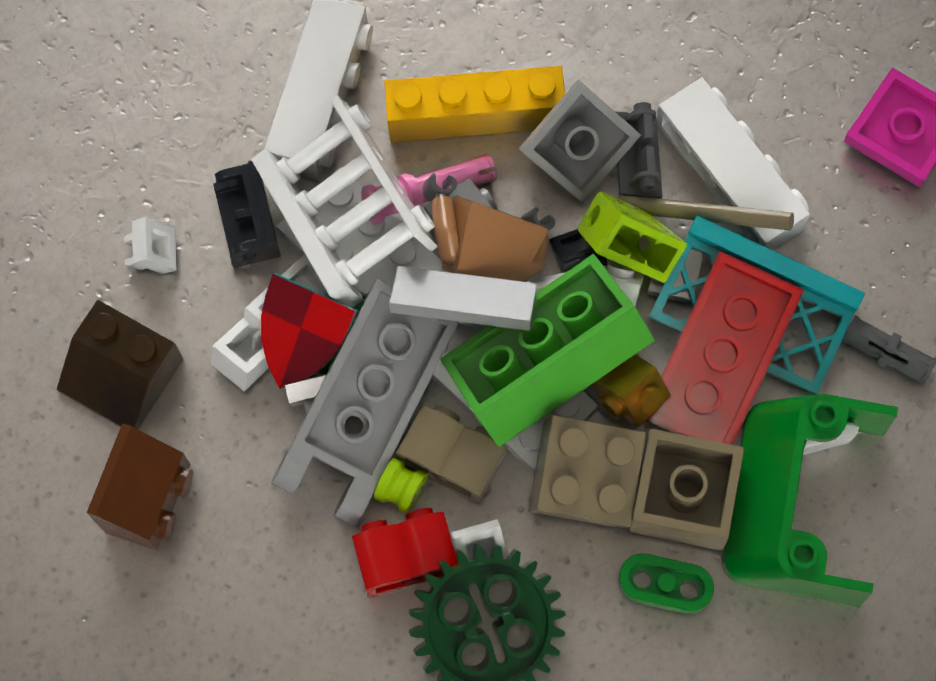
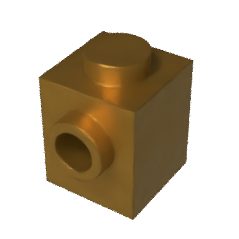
M637 354L593 383L600 397L599 402L606 412L616 420L624 417L637 427L658 411L662 404L671 397L657 368Z

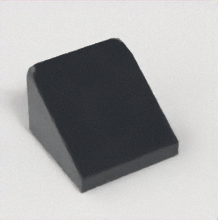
M578 229L549 239L550 247L561 273L569 271L592 254L598 258L602 265L608 266L607 258L597 254L579 233Z

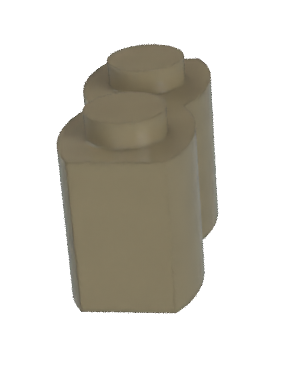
M423 405L396 452L397 458L404 461L406 468L412 471L422 470L429 474L428 479L438 482L457 495L479 504L505 457L506 447L503 445L498 447L484 427L477 426L473 430L460 424V417L452 410L441 405H436L434 409Z

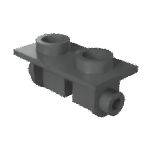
M647 102L636 103L633 106L634 111L631 113L615 111L641 134L640 138L617 163L619 195L662 198L656 111L652 110L651 104Z

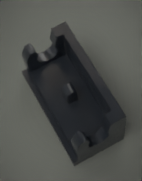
M248 161L247 164L223 169L215 173L216 183H213L233 268L281 257L263 179L253 162Z

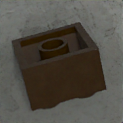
M97 299L71 339L57 385V391L119 427L123 423L139 429L184 359L173 341Z

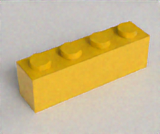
M562 66L384 80L390 143L534 131L565 95Z

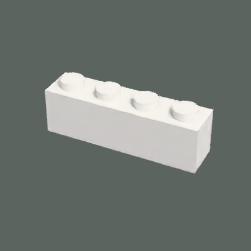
M313 0L264 148L278 160H281L283 157L290 159L342 120L330 100L338 95L345 102L348 89H355L361 70V64L357 63L360 51L368 50L373 33V26L368 24L366 8L364 6L339 0ZM336 147L301 172L299 176L319 181L323 167L329 168L331 166Z
M701 77L659 104L656 118L657 126L718 205L793 212L794 224L791 231L735 225L743 237L771 250H775L804 231L810 215L805 198L798 190H791L784 182L776 161L768 154L764 156L755 145L752 131L743 121H736L729 112L728 103L719 89L716 87L711 88Z

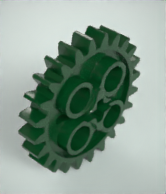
M474 544L473 558L467 559L466 555L460 549L455 550L457 564L452 567L443 559H439V567L443 574L438 578L432 574L425 573L424 577L432 587L429 592L424 590H415L414 592L415 596L424 602L423 608L409 609L410 616L421 620V625L409 629V634L411 637L423 638L424 640L413 651L416 656H431L423 666L424 671L428 674L441 669L437 681H521L522 679L524 681H535L532 674L535 668L549 673L550 668L543 660L545 654L552 656L560 655V651L550 644L551 638L565 636V631L557 626H553V621L566 616L565 611L559 608H551L550 605L561 596L560 592L557 590L544 591L543 589L551 580V576L543 573L533 577L532 575L538 564L533 559L528 560L520 567L521 552L516 549L512 550L506 560L503 559L502 547L498 544H494L489 557L485 556L479 544ZM498 579H508L512 586L510 597L503 603H492L488 595L489 587ZM471 583L477 584L485 610L492 617H498V620L492 623V628L505 654V661L502 663L496 659L489 636L482 628L475 627L482 623V618L468 588ZM452 598H464L468 604V611L465 617L456 622L446 620L443 613L446 603ZM516 624H526L530 632L527 642L517 648L508 646L506 637L509 629ZM470 643H482L486 650L483 661L475 666L463 664L461 656L464 648Z

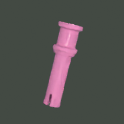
M484 154L479 158L418 177L404 173L397 176V180L413 206L415 207L419 204L422 207L424 202L429 201L423 194L422 186L432 173L436 174V183L442 188L443 181L449 175L456 179L457 185L470 178L475 186L496 181L497 171L488 172L483 170L495 166L492 158L488 154ZM369 184L362 187V201L383 186L375 187ZM392 202L369 220L374 225L383 223L385 217L399 212Z

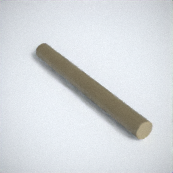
M618 195L617 197L657 217L695 220L697 215L713 223L788 231L792 230L794 224L793 212Z

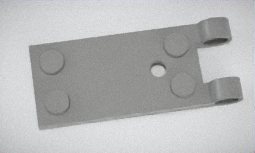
M379 279L374 281L340 350L271 481V484L293 494L312 457L352 477L351 482L337 504L334 516L354 526L357 525L364 514L378 482L459 323L458 321L390 313L389 302L393 287ZM350 416L358 417L362 422V429L358 434H350L345 429V421Z

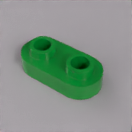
M639 553L629 557L623 563L618 578L620 590L630 601L687 615L703 611L709 605L714 594L713 579L701 566L647 553ZM638 573H645L650 577L651 584L646 588H640L635 585L633 577ZM689 583L694 585L697 589V596L692 599L682 596L680 587L683 584Z

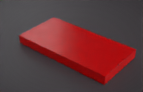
M720 251L661 375L671 397L646 421L671 433L733 445L804 290Z

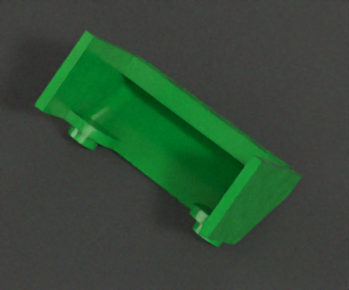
M815 394L757 403L749 410L744 421L740 445L744 447L729 537L722 555V567L729 579L745 586L860 607L873 592V583L826 575L827 551L823 542L811 533L792 529L805 439L817 442L835 440L842 434L847 422L857 424L859 427L858 432L884 436L897 417L898 407L829 394Z

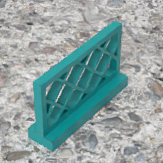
M696 215L685 239L688 245L664 283L648 318L682 333L689 317L677 320L662 313V310L669 296L685 290L689 294L693 307L696 303L697 297L693 287L704 284L708 276L690 281L684 263L691 248L708 256L712 266L720 251L804 290L796 307L798 312L792 315L790 321L798 318L801 319L809 343L786 351L781 339L777 348L779 354L774 355L771 362L781 359L785 369L770 363L766 373L812 395L818 394L855 311L858 310L865 293ZM679 273H681L684 284L673 288ZM801 300L814 305V307L805 310ZM825 310L840 317L839 323L832 335L816 340L807 315ZM829 342L828 347L824 355L822 356L819 345ZM812 348L818 364L812 381L794 374L788 356Z

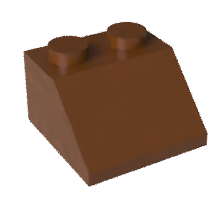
M122 423L87 514L106 534L158 550L161 540H167L173 531L176 513L172 511L178 496H185L190 487L193 470L189 469L191 464L183 452L132 426Z

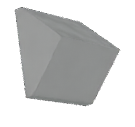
M578 79L518 149L583 203L640 138L641 134Z

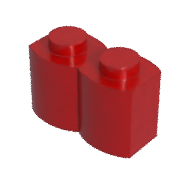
M421 508L405 515L406 521L398 524L388 525L387 520H376L360 526L361 533L353 535L352 539L367 597L393 592L414 584L427 582L424 577L425 573L439 578L443 574L439 567V559H443L451 567L457 564L444 511L433 513L432 508Z

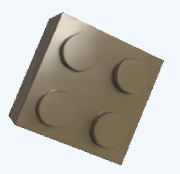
M556 415L544 419L528 512L615 528L631 527L646 432Z
M650 429L630 532L723 551L729 537L744 447Z

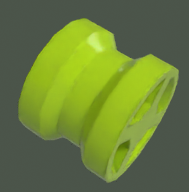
M394 457L387 465L378 482L374 499L381 503L389 501L398 506L399 512L406 515L413 511L428 481L429 474L422 470L412 471L405 467L404 461Z

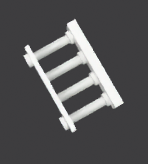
M337 95L330 101L342 119L339 123L290 159L283 157L281 160H278L268 150L264 149L251 160L329 296L353 308L364 300L355 285L360 281L359 276L412 237H415L430 251L436 249L438 245L429 232L435 227L433 221L421 205L413 206L367 130L372 127V123L358 104L350 107ZM352 136L362 153L308 193L305 190L301 192L295 183L300 179L299 174ZM373 169L383 187L328 227L325 224L320 226L315 217L320 212L318 207L366 172ZM393 202L404 221L349 261L344 258L340 260L335 251L340 246L338 241Z

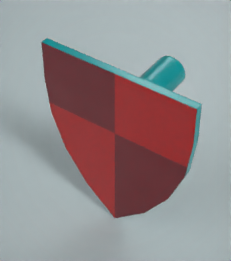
M273 273L265 294L261 313V341L267 365L279 389H281L285 385L306 380L327 365L340 350L351 328L357 310L279 274Z

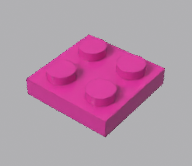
M892 67L846 134L843 142L920 188L936 165V93Z

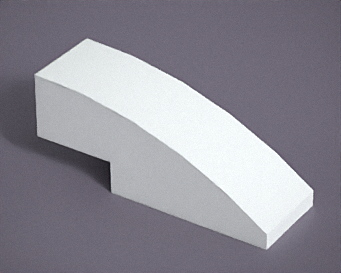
M306 254L281 275L330 297ZM267 289L245 308L244 318L212 346L211 365L244 392L269 368L261 341V313Z

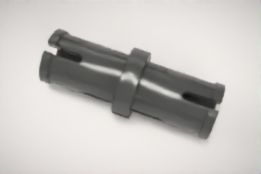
M855 315L842 342L848 343L878 359L877 365L883 368L889 365L924 385L936 364V358H932L900 341L902 336L894 332L891 336Z

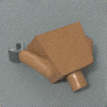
M432 173L423 183V194L431 202L438 256L442 260V268L451 273L527 282L543 269L547 250V232L555 225V219L552 216L548 215L538 221L537 213L539 209L537 207L519 218L458 195L455 196L453 201L449 195L456 189L457 181L450 175L443 181L442 188L436 183L435 173Z

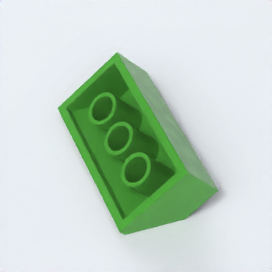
M592 254L536 293L530 331L487 326L440 358V361L477 419L497 446L501 447L653 343L655 339L636 307L598 258Z

